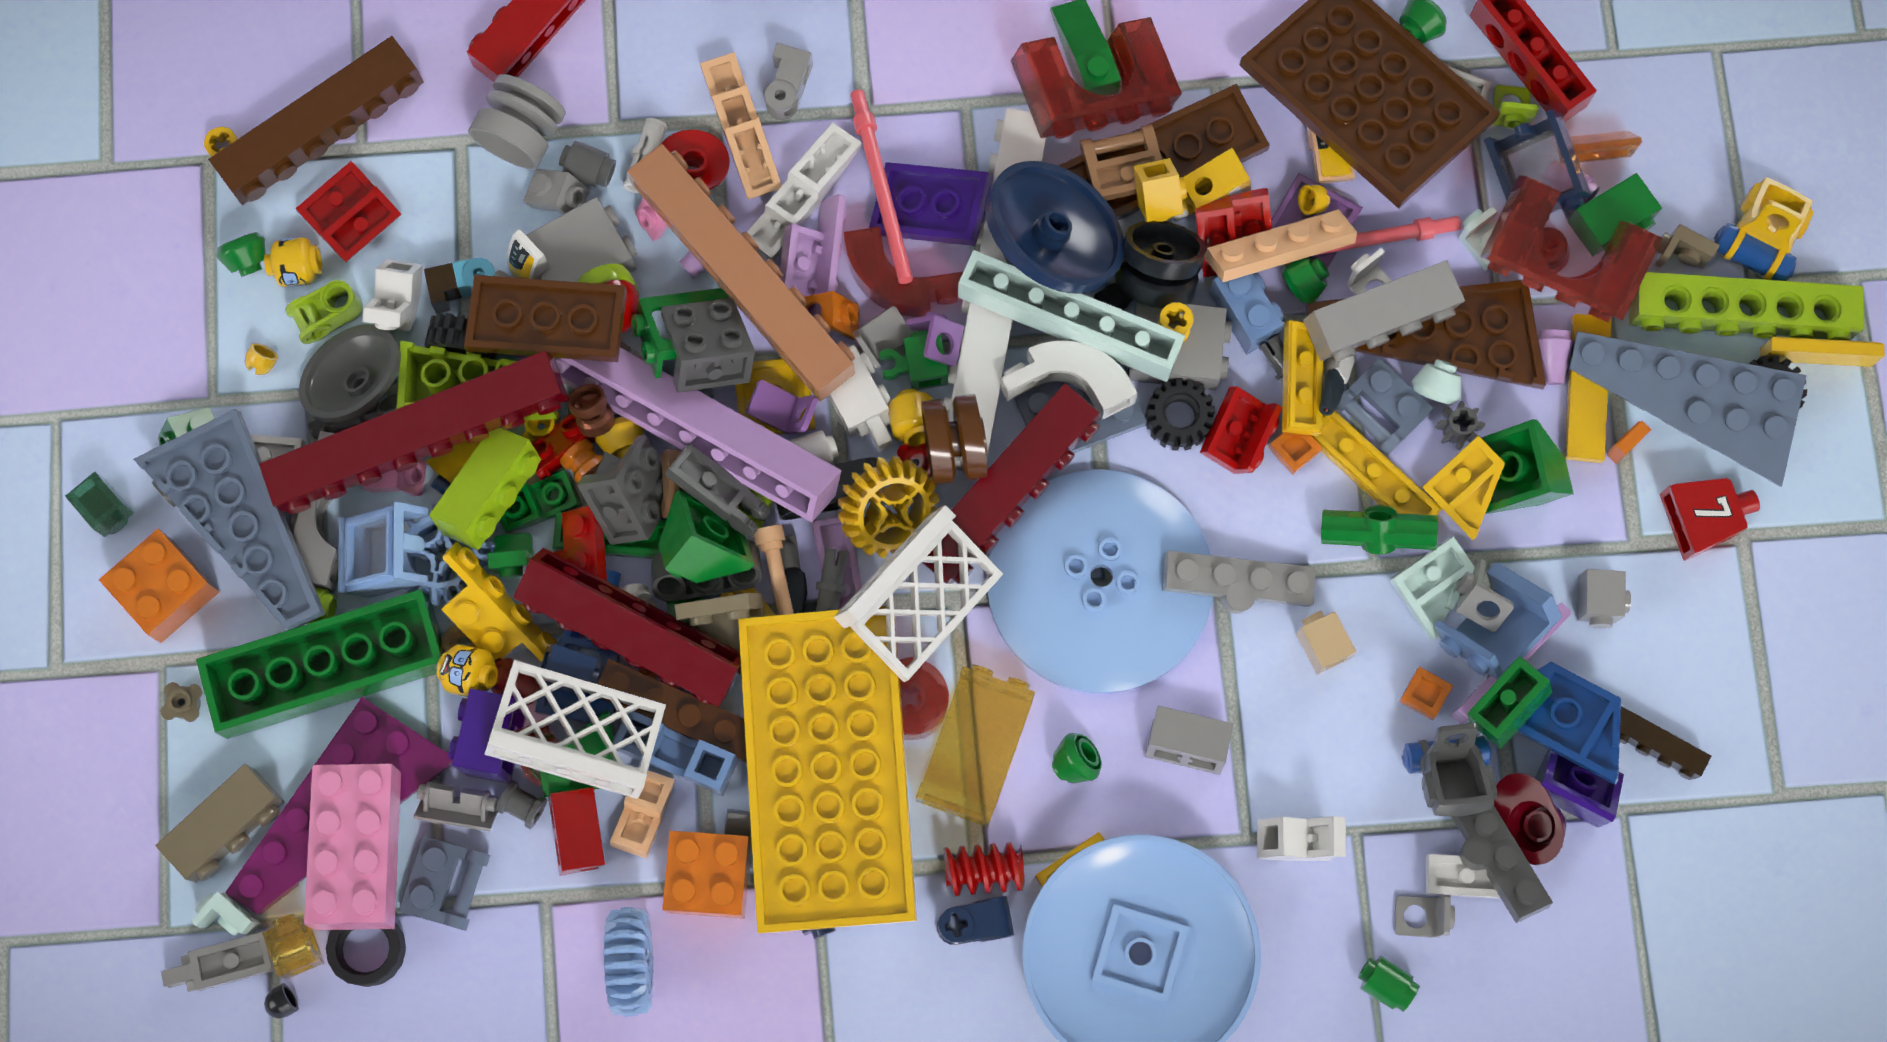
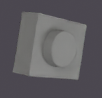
M536 168L523 202L531 208L559 211L564 215L585 203L589 194V188L569 172Z

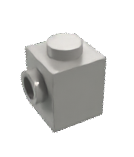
M1586 569L1578 576L1577 621L1589 622V626L1592 628H1611L1613 623H1617L1625 617V613H1629L1631 593L1629 590H1626V571Z

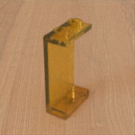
M972 664L971 669L962 666L959 682L923 782L920 783L915 799L920 804L989 828L1036 692L1029 690L1030 684L1025 681L1008 677L1006 682L992 677L994 673L992 670Z

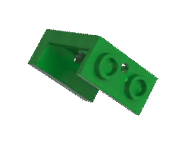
M722 288L638 298L637 313L631 317L632 331L635 337H640L644 363L651 365L655 378H661L663 360L676 359V353L671 340L660 336L652 313L661 311V308L664 306L729 298Z

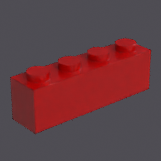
M512 0L507 6H502L493 16L492 23L483 33H478L471 40L466 52L472 66L493 82L499 74L519 77L586 0Z

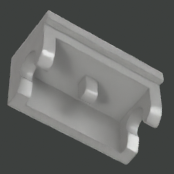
M1158 705L1152 722L1145 757L1220 775L1226 763L1234 723Z

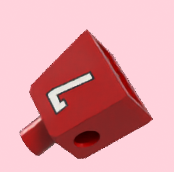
M1729 478L1677 483L1668 486L1659 494L1684 561L1739 535L1748 528L1744 515L1760 510V501L1756 492L1749 490L1736 494L1732 481Z

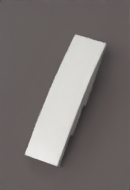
M833 122L788 172L787 181L765 204V212L747 231L759 246L756 252L765 261L769 258L773 262L782 252L785 226L792 223L803 226L862 145V142Z

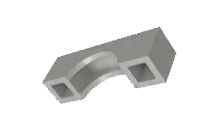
M320 431L318 440L333 435V433ZM323 497L311 502L309 509L294 514L289 528L314 587L327 589L329 592L335 593L338 583V550L329 544L323 525L325 512L333 499L325 500Z

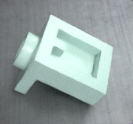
M1494 206L1484 213L1478 209L1462 222L1465 227L1458 237L1459 241L1485 272L1511 254L1517 247L1494 219L1498 212Z
M219 891L214 895L212 893L208 894L200 901L195 908L197 914L191 920L196 927L207 929L220 915L218 923L234 936L238 933L252 935L263 924L238 901L228 894Z

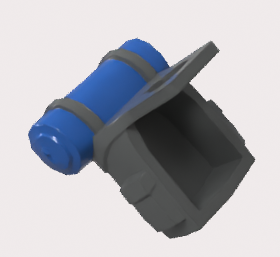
M1476 723L1441 726L1437 729L1434 741L1418 740V742L1406 743L1404 745L1403 755L1401 756L1402 763L1409 774L1422 773L1421 785L1427 807L1432 808L1434 816H1466L1491 810L1494 806V800L1497 799V787L1493 770L1488 766L1492 755L1491 748L1484 735L1477 736L1478 727ZM1454 734H1465L1462 738L1446 740L1447 737Z

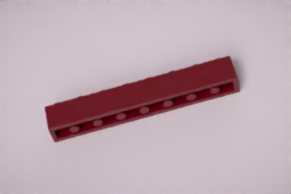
M544 350L259 464L273 507L289 514H296L309 509L311 502L323 497L325 500L341 497L347 493L346 488L356 484L361 486L374 484L382 479L381 474L394 469L397 472L409 470L418 465L417 460L429 455L433 458L447 455L454 450L453 446L462 442L476 443L489 437L488 432L497 428L511 429L520 426L525 422V417L535 413L539 415L553 413L560 409V403L568 401L569 397L555 359Z

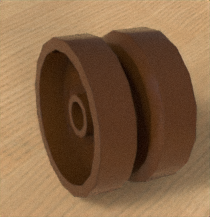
M976 395L955 396L952 402L954 421L950 422L946 405L941 399L921 401L923 428L933 485L952 483L956 477V457H959L962 473L968 480L987 477V441Z

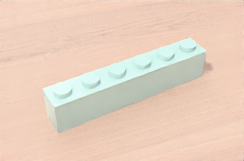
M975 250L972 251L958 283V298L1064 341L1079 342L1098 349L1118 363L1165 382L1169 379L1185 338L1183 334L1084 294L1065 293L1045 287L1030 279L1015 266Z

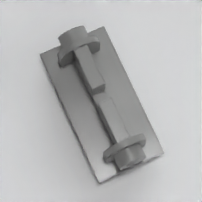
M428 781L426 785L420 784L418 787L417 799L421 801L414 814V819L491 831L498 814L496 812L498 797L492 796L491 791L462 788L460 797H455V786Z

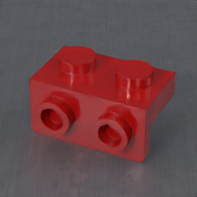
M1238 386L1229 387L1199 453L1233 474L1253 473L1262 463L1264 448L1268 439L1279 425L1278 417L1282 406L1277 403L1265 404Z

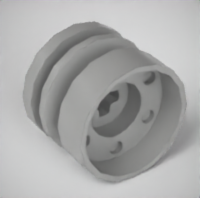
M499 74L492 85L494 90H490L486 96V100L492 108H480L468 129V133L477 144L498 158L518 167L535 170L549 147L547 141L542 136L553 137L558 130L556 124H560L563 121L566 111L554 97L534 84L515 76Z

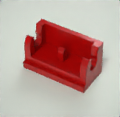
M594 787L551 793L548 801L559 876L596 870L604 866L605 861Z

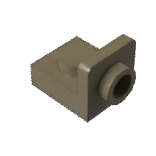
M1679 224L1671 234L1665 232L1654 250L1659 253L1654 265L1661 268L1671 257L1672 253H1675L1683 263L1694 267L1699 266L1703 269L1714 257L1720 245Z

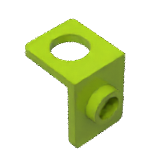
M1496 85L1493 90V107L1500 112V115L1492 125L1514 129V127L1522 123L1531 124L1539 111V105L1530 104L1531 93L1526 87ZM1507 95H1514L1519 98L1521 103L1507 101L1501 103V100Z

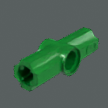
M1384 505L1369 506L1363 512L1323 510L1321 544L1362 546V549L1366 552L1377 555L1391 553L1395 548L1437 550V515L1399 514L1394 508Z

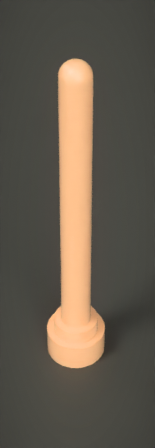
M782 524L759 528L754 534L755 545L760 546L761 553L765 552L778 615L794 614L780 549L783 548L782 541L785 540Z

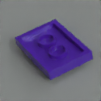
M885 163L884 169L903 239L976 246L985 210V200L992 182L989 172ZM876 198L868 230L875 236L887 237Z

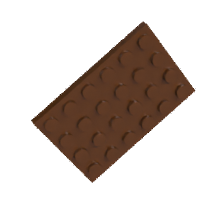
M1308 0L1241 57L1239 63L1242 69L1398 209L1495 123L1500 115V112L1373 0Z

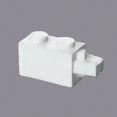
M853 344L848 348L855 356V359L852 361L855 374L827 397L849 438L860 434L861 438L870 435L880 452L893 445L892 439L885 427L890 423L888 404L891 402V398L883 384L879 386L875 384L871 376L875 370L866 353L859 354Z

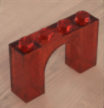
M1151 17L1119 23L1107 40L1122 80L1121 92L1113 95L1094 94L1079 86L1067 70L1055 37L1021 43L1010 61L1041 139L1055 136L1056 139H1062L1072 135L1075 131L1083 129L1093 132L1115 122H1120L1122 125L1129 124L1146 115H1152L1154 118L1161 117L1173 109L1172 106L1182 95V92Z
M1519 175L1480 256L1490 261L1487 269L1505 277H1508L1510 271L1523 276L1521 284L1538 292H1542L1544 286L1557 292L1554 299L1574 308L1579 301L1591 307L1588 312L1589 315L1609 323L1611 317L1623 321L1663 238L1629 222L1620 221L1604 255L1595 267L1582 275L1573 277L1560 276L1547 265L1543 258L1541 235L1561 191L1528 176Z

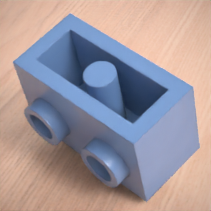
M1258 272L1226 282H1222L1217 277L1213 280L1209 291L1217 307L1227 308L1226 321H1232V332L1246 355L1259 349L1262 344L1267 343L1274 336L1280 335L1284 326L1283 312L1275 301H1269L1264 292L1265 284Z

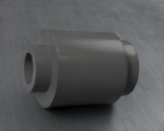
M574 141L572 146L566 145L559 159V166L563 167V172H569L580 182L595 188L598 185L606 188L614 174L616 160L610 158L607 152L579 141Z

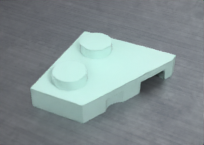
M1450 537L1439 544L1437 550L1429 551L1390 578L1389 581L1428 639L1435 640L1439 637V634L1434 625L1439 620L1444 622L1450 610L1454 609L1460 598V593L1456 591L1457 585L1467 571L1473 573L1475 567L1455 537Z

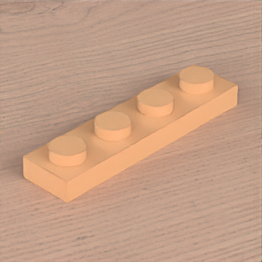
M1338 209L1208 247L1206 260L1221 281L1226 282L1356 243L1357 231Z

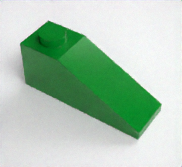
M1075 0L1051 7L1050 12L1083 107L1118 97L1121 78L1110 47L1087 1Z

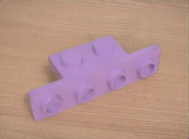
M837 194L821 202L818 231L793 223L785 226L780 271L783 277L780 279L788 289L792 286L796 287L803 297L828 291L837 292V266L842 255L841 233L847 215L845 209L846 197L844 195ZM815 303L808 308V311L812 316L817 313L821 316L822 309L820 304Z

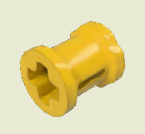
M1168 304L1161 311L1158 325L1185 335L1184 343L1188 339L1194 322L1193 313L1185 304ZM1175 320L1181 322V326L1177 325L1175 329L1168 326L1169 323L1172 324Z

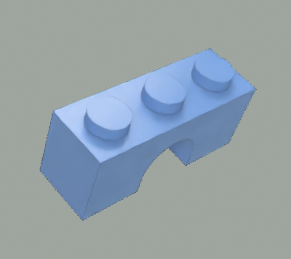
M634 711L627 714L637 733L652 725L653 719ZM623 721L612 743L613 745L631 736ZM661 723L649 765L723 796L739 760L731 752L700 739L696 741L683 736ZM648 735L641 738L645 746ZM635 742L617 750L632 758L642 760L643 755Z

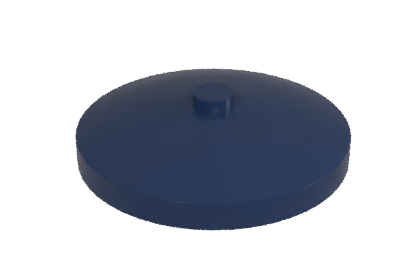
M1024 161L1007 167L989 188L985 200V216L990 233L1005 257L1030 279L1056 291L1081 294L1101 288L1120 268L1124 258V236L1120 223L1102 195L1078 175L1051 163Z

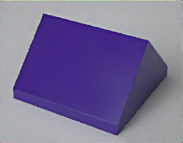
M1548 749L1535 778L1542 783L1541 786L1546 788L1554 805L1597 828L1613 822L1617 815L1624 774L1619 772L1618 782L1614 785Z

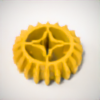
M892 456L889 463L884 458L878 457L876 467L874 468L869 463H864L865 472L862 475L851 472L852 479L855 482L853 485H843V491L848 496L838 499V505L843 509L837 513L838 519L843 524V533L850 537V542L856 548L862 547V550L870 556L876 552L879 557L884 559L889 551L893 554L930 513L937 510L934 505L940 502L939 495L934 491L936 487L933 485L932 479L927 476L928 473L922 467H916L913 461L906 459L902 463L895 456ZM870 499L869 508L864 513L866 504ZM881 501H884L888 506L892 504L897 513L894 514L890 509L886 510ZM912 504V508H911V510H910V512H909V514H908V513H907V512H908V508H909L910 505Z

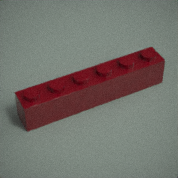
M1065 383L987 469V477L979 478L953 507L951 511L956 517L952 521L985 555L989 554L999 542L996 535L1005 525L1009 528L1014 526L1025 511L1021 507L1030 497L1034 500L1039 498L1049 486L1050 482L1046 479L1056 468L1061 472L1075 457L1072 450L1081 440L1084 443L1089 442L1101 427L1097 424L1100 420V413ZM947 534L941 540L942 557H959L958 543ZM933 550L927 556H934ZM921 562L934 573V563ZM942 563L943 582L945 584H953L954 582L960 584L959 564ZM968 564V576L974 569L970 564Z
M544 547L530 559L513 598L522 602L527 610L547 615L556 620L561 628L571 632H579L590 638L595 646L604 650H612L624 656L629 664L638 668H646L658 674L659 678L666 684L680 686L693 693L697 700L705 704H714L719 707L729 694L741 670V657L738 650L681 620H676L672 615Z

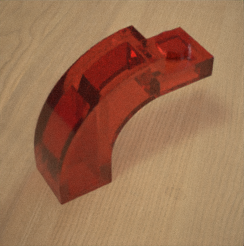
M880 227L843 232L846 257L852 277L861 291L886 310L891 306H895L902 316L923 317L926 312H931L930 302L937 301L939 305H948L959 300L958 283L963 272L929 277H913L910 283L900 284L895 268L885 255Z

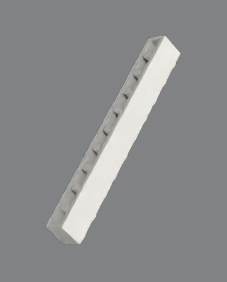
M1006 108L1004 120L997 119L994 141L1000 142L998 154L991 153L988 172L991 176H994L993 182L1002 171L1013 164L1024 161H1043L1050 115ZM985 219V223H981L976 243L981 244L979 252L1007 263L1003 253L995 243ZM963 300L961 313L968 315L961 339L959 362H957L956 366L950 367L948 383L954 384L952 398L945 397L944 404L946 405L949 422L954 421L952 402L955 396L976 395L980 417L983 419L987 441L986 460H988L1000 394L1001 378L1004 373L1013 320ZM956 457L955 468L962 471L959 457Z

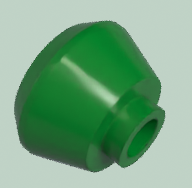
M1408 0L1399 18V23L1423 44L1442 37L1446 31L1447 20L1442 9L1433 0Z
M254 232L231 240L217 247L216 258L231 273L239 271L241 277L262 270L259 262L264 261V255L266 254L265 238L259 233Z
M1311 257L1286 263L1282 268V274L1287 285L1303 304L1316 302L1328 286L1326 278L1330 276V273L1318 257L1314 260Z
M1068 733L1053 753L1052 768L1059 779L1074 784L1097 779L1102 768V761L1097 748L1089 738L1083 734Z

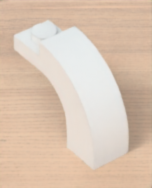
M1051 341L1028 348L1027 361L1029 365L1025 366L1024 363L1016 364L1006 370L1005 376L1001 378L1000 389L1007 401L1044 383L1053 381L1071 383L1088 395L1095 409L1100 413L1101 420L1135 404L1138 394L1126 372L1113 358L1098 349L1074 341Z

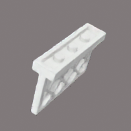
M946 505L930 513L834 616L844 629L850 626L903 682L908 681L1003 575L993 562L952 521L956 515ZM947 534L958 543L959 557H942L941 540ZM933 550L934 556H927ZM921 562L934 563L935 583H918L917 566ZM942 563L959 564L960 584L943 583ZM968 564H978L987 573L988 577L981 585L969 584ZM909 576L910 582H903ZM896 589H910L911 610L894 609L893 592ZM918 589L935 590L936 610H919ZM944 590H960L961 607L958 611H945ZM969 591H975V592L969 597ZM885 602V609H879ZM872 615H886L887 637L875 636L864 625ZM894 616H911L912 637H895ZM920 616L937 617L938 633L934 637H921ZM945 617H951L947 623L945 622ZM895 643H913V661L907 667L896 658ZM921 643L927 644L923 650H921Z
M514 660L484 755L638 799L644 788L647 770L666 705ZM518 673L535 677L541 690L523 699L515 686ZM545 681L552 682L553 684L547 686ZM565 686L574 690L579 701L561 710L551 692ZM583 692H586V693H589V694H592V695H590V696H588V697H585V695L583 694ZM511 695H513L516 703L508 706ZM545 695L555 714L536 723L527 704ZM600 697L611 700L617 710V713L602 721L598 720L589 704ZM621 703L630 706L624 709ZM583 707L593 725L575 734L565 715ZM519 708L530 727L518 733L501 728L505 715ZM638 708L655 713L652 725L638 733L627 715ZM621 718L631 736L613 745L603 727ZM559 719L569 738L557 744L546 741L540 728ZM597 730L607 749L596 755L586 753L579 739ZM534 732L537 738L528 736V734ZM648 735L645 746L641 738ZM635 742L643 755L640 767L637 768L624 764L617 750ZM572 743L573 746L575 747V749H572V748H569V747H565V746H567V745H569V744ZM610 754L613 760L606 759L604 757Z

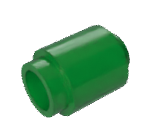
M1379 956L1376 961L1369 958L1358 975V978L1363 981L1360 989L1392 1010L1398 1008L1404 1012L1420 988V985L1413 981L1414 976L1383 956Z

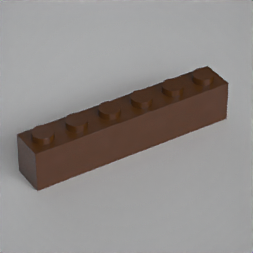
M390 36L208 160L241 205L248 201L258 200L265 194L267 188L278 181H284L292 177L298 167L309 160H315L323 156L329 146L340 139L351 137L356 133L360 125L369 119H376L382 116L388 110V107L400 98H407L413 95L424 81L416 66L395 38Z

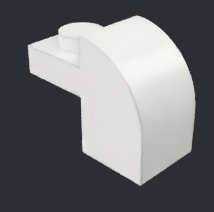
M389 259L376 268L374 298L363 307L362 322L373 323L376 328L382 330L397 329L410 331L416 319L421 296L423 265Z
M1282 816L1257 819V859L1331 861V858L1346 857L1345 817L1329 816L1303 819Z

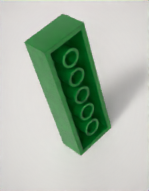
M420 589L197 658L196 662L214 732L226 739H230L437 674L438 661L446 651L433 604L430 601V597Z

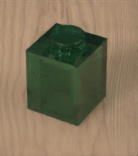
M93 472L65 495L89 526L103 537L122 530L127 525L128 518L134 514L133 510L110 483L96 472Z

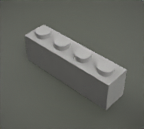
M1448 260L1317 309L1303 321L1320 361L1333 357L1335 362H1338L1356 354V347L1367 344L1368 349H1372L1390 340L1388 335L1400 331L1401 335L1405 336L1423 328L1421 322L1433 318L1434 323L1449 319L1456 315L1454 309L1462 304L1465 299Z

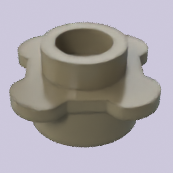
M175 682L165 686V705L160 710L162 717L166 720L179 718L185 719L187 722L195 721L199 717L200 698L203 695L201 687L196 684H191L189 687L179 686ZM180 699L185 700V703L182 706L178 704Z

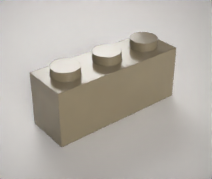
M243 764L155 846L185 880L195 883L199 880L206 881L219 870L221 866L219 862L227 854L237 853L250 841L248 835L259 825L261 827L268 825L280 813L278 808L285 801L255 768Z

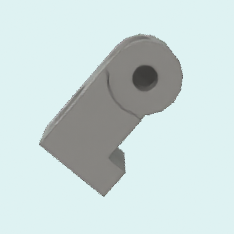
M777 42L772 57L774 67L778 68L775 80L765 89L764 97L768 113L777 120H786L794 116L798 109L813 67L811 52Z

